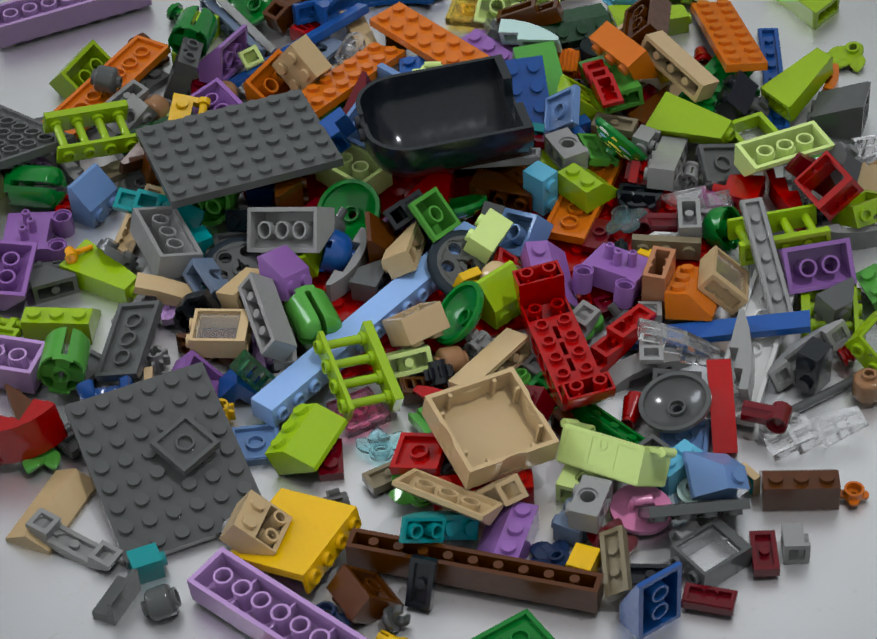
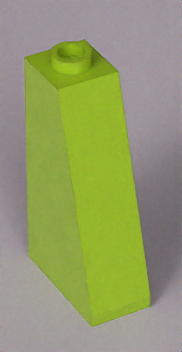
M775 0L815 30L839 11L840 0Z
M608 5V13L612 25L616 28L624 21L625 10L632 5ZM671 5L668 36L689 33V24H692L690 12L686 11L684 5Z
M816 48L761 86V96L769 101V108L789 122L794 121L832 75V57L827 52Z
M667 91L645 125L661 131L660 139L662 135L688 138L689 143L728 144V142L734 139L736 134V128L732 120Z
M85 239L77 248L92 244L93 250L78 255V260L74 264H68L66 260L59 264L60 269L76 274L78 287L82 290L116 303L133 302L137 294H134L137 275L106 255L102 249H98L90 240Z

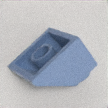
M682 452L690 494L693 500L739 498L750 490L745 466L725 453Z

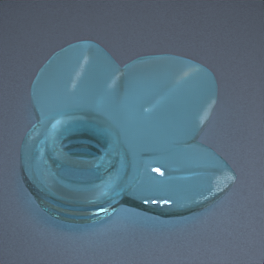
M627 205L614 208L611 212V221L606 225L607 233L611 235L619 230L623 233L636 231L640 227L639 219L647 214V210L640 207L631 210Z
M375 427L368 438H356V447L359 451L369 454L373 461H388L393 456L402 431L388 435L381 428Z

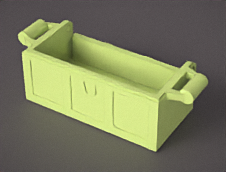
M563 418L560 421L563 429L556 457L557 462L636 487L665 486L671 458L677 455L675 448L636 444L596 432L594 425L581 423L578 419Z

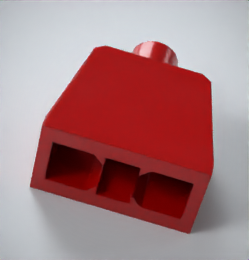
M731 174L726 185L714 183L712 191L719 198H722L726 206H734L738 209L742 216L739 201L758 197L763 198L766 176L749 175L744 177L742 174Z

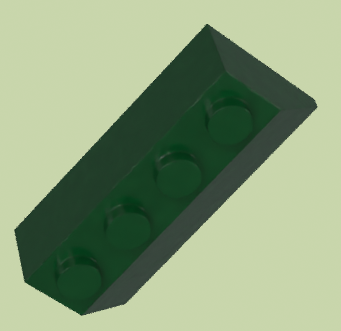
M601 3L565 9L563 10L562 22L540 27L558 36L563 50L567 48L575 49L580 48V43L584 37L589 38L606 21L611 23V19Z

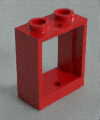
M827 150L793 180L829 221L864 191ZM837 169L844 178L824 197L818 200L811 191Z

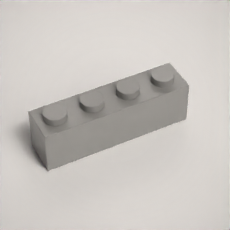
M662 135L660 142L655 145V151H652L651 159L648 160V167H645L644 180H647V188L666 191L674 190L687 159L688 138Z
M250 272L238 286V290L261 356L284 362L298 346L272 278Z

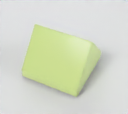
M256 44L237 53L246 71L265 62Z

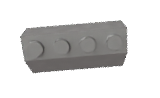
M171 206L132 209L129 231L154 275L169 279L179 278L192 258H203L202 250L177 208L172 209Z
M247 207V252L266 253L281 245H287L294 253H320L334 232L335 208Z

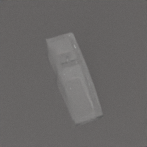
M705 185L661 195L665 204L677 208V199L700 198L701 213H707L715 207L734 206L732 193L729 189L709 193Z

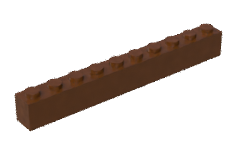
M354 527L345 545L347 565L373 572L408 578L410 557L413 554L438 559L437 584L598 614L604 595L603 573L441 543H400V536Z

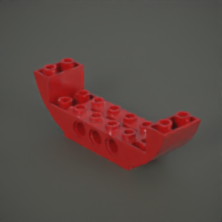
M554 260L512 271L516 296L525 330L530 338L531 349L556 403V407H560L562 411H568L613 399L616 393L615 384L609 371L601 373L566 298L564 274L558 261Z
M33 399L20 420L0 415V465L32 459L57 446L68 437L55 403L48 400Z

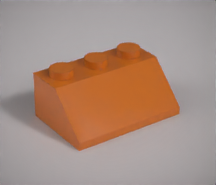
M606 21L589 36L592 50L598 56L603 55L611 66L616 65L624 76L629 75L634 80L657 78L659 76L647 50L610 22Z
M279 48L243 83L247 101L291 90L272 67V64L283 53Z
M683 264L677 267L664 293L665 319L713 320L719 305L697 289L699 267H694L692 264Z

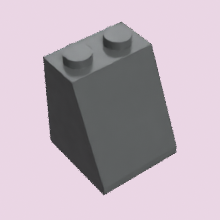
M866 81L818 92L816 100H812L811 113H808L807 122L814 120L828 137L861 142L868 118L871 82Z

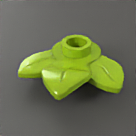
M856 41L849 42L845 46L833 47L828 52L833 59L832 65L837 63L839 70L850 66L855 73H859L866 62L863 56L864 47Z

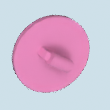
M626 485L613 494L609 511L612 520L617 518L622 520L623 526L627 529L628 533L643 536L653 535L661 532L670 524L671 516H667V522H647L646 518L638 516V507L672 503L669 497L656 487Z

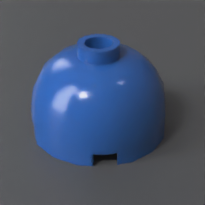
M334 229V232L323 247V259L320 262L319 272L332 274L334 270L343 272L355 250H353L352 239L345 232Z

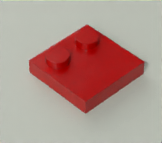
M401 432L389 469L391 474L403 475L416 468L431 475L439 476L446 455L433 433Z

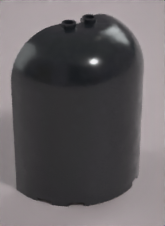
M502 54L385 76L367 84L356 97L357 116L354 117L356 130H358L360 142H364L370 157L382 170L397 177L416 178L532 154L534 126L524 103H516L512 76Z

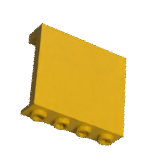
M280 488L270 502L293 518L276 554L273 556L242 554L233 548L230 552L261 571L302 581L306 593L310 594L326 571L334 564L342 550L345 549L352 528L361 527V519L356 506Z

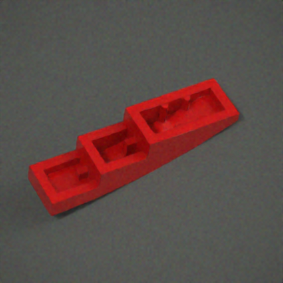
M603 59L582 64V70L588 84L603 109L624 103L613 73H610Z
M774 168L763 171V176H766L765 189L776 210L803 206L798 190L789 191L785 177L776 178ZM806 227L797 228V229H794V230H795V231H802V230H806Z
M638 303L606 327L607 334L590 346L592 355L601 373L608 371L627 353L655 320L657 313Z
M731 359L706 360L707 384L712 395V404L709 410L712 453L738 454Z

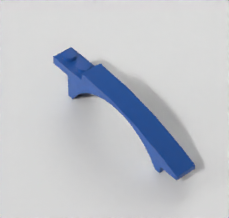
M309 0L292 4L293 21L295 25L315 21L322 25L339 15V11L347 10L357 3L366 4L369 8L396 4L398 2L403 4H433L435 0Z

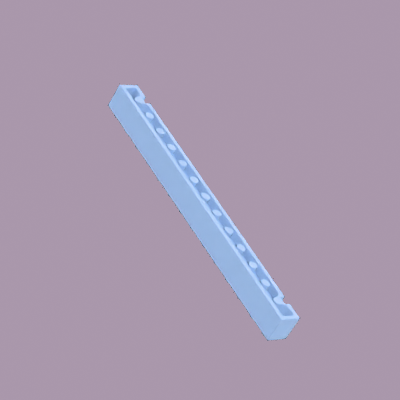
M463 221L462 224L452 231L470 230V228L475 230L476 226ZM448 248L452 254H460L457 248ZM428 251L421 256L417 270L392 280L342 322V327L337 332L327 334L326 339L332 340L357 335L362 322L372 320L378 337L381 339L386 334L382 320L425 302L430 295L439 290L432 281L427 268ZM442 264V268L445 271H453L450 265ZM360 344L331 349L335 360L365 353L363 346H360ZM313 347L251 398L253 416L275 428L288 418L297 405L307 401L329 382L327 374L322 372L321 359L319 355L315 354Z

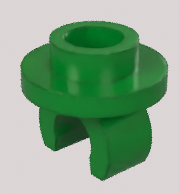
M180 3L171 4L167 9V19L176 22L183 10V5Z

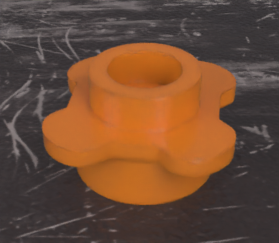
M850 481L845 484L844 490L841 489L840 498L845 499L850 506L855 507L862 500L869 498V492L865 491L863 484L860 482Z

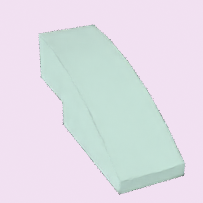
M501 19L498 33L502 44L525 46L554 41L557 52H562L559 37L552 32L528 22Z

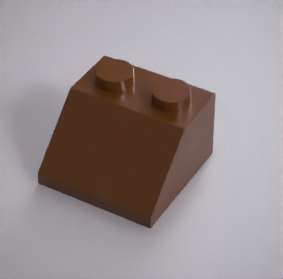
M307 176L275 183L276 207H303L309 202V193H304V189H307Z
M368 211L365 212L369 263L383 258L385 250L399 235L394 236V230L390 224Z
M347 564L341 566L326 587L333 596L332 600L345 611V617L354 624L363 623L371 625L382 619L385 608H393L396 605L404 606L377 572Z

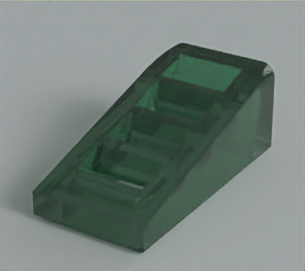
M243 350L229 366L257 393L269 378L272 380L276 378L246 350ZM255 366H257V368L252 372V374L249 377H247V374ZM262 372L265 373L256 384L253 383L262 374Z

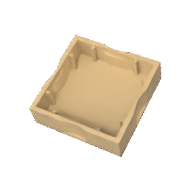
M514 367L483 376L472 383L456 385L424 397L422 415L466 490L556 458L560 441L544 415L532 402L529 391Z

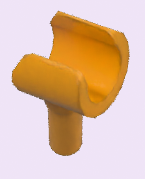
M90 244L77 249L67 246L64 250L66 262L74 264L78 260V255L93 250V245Z

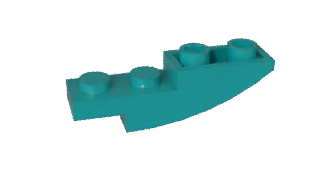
M119 187L112 207L115 211L132 214L133 208L171 205L165 195L140 188L134 191ZM192 205L177 208L185 223L190 222L193 228L201 226L205 211Z
M448 510L411 513L402 516L399 542L443 543V540H477L479 522Z

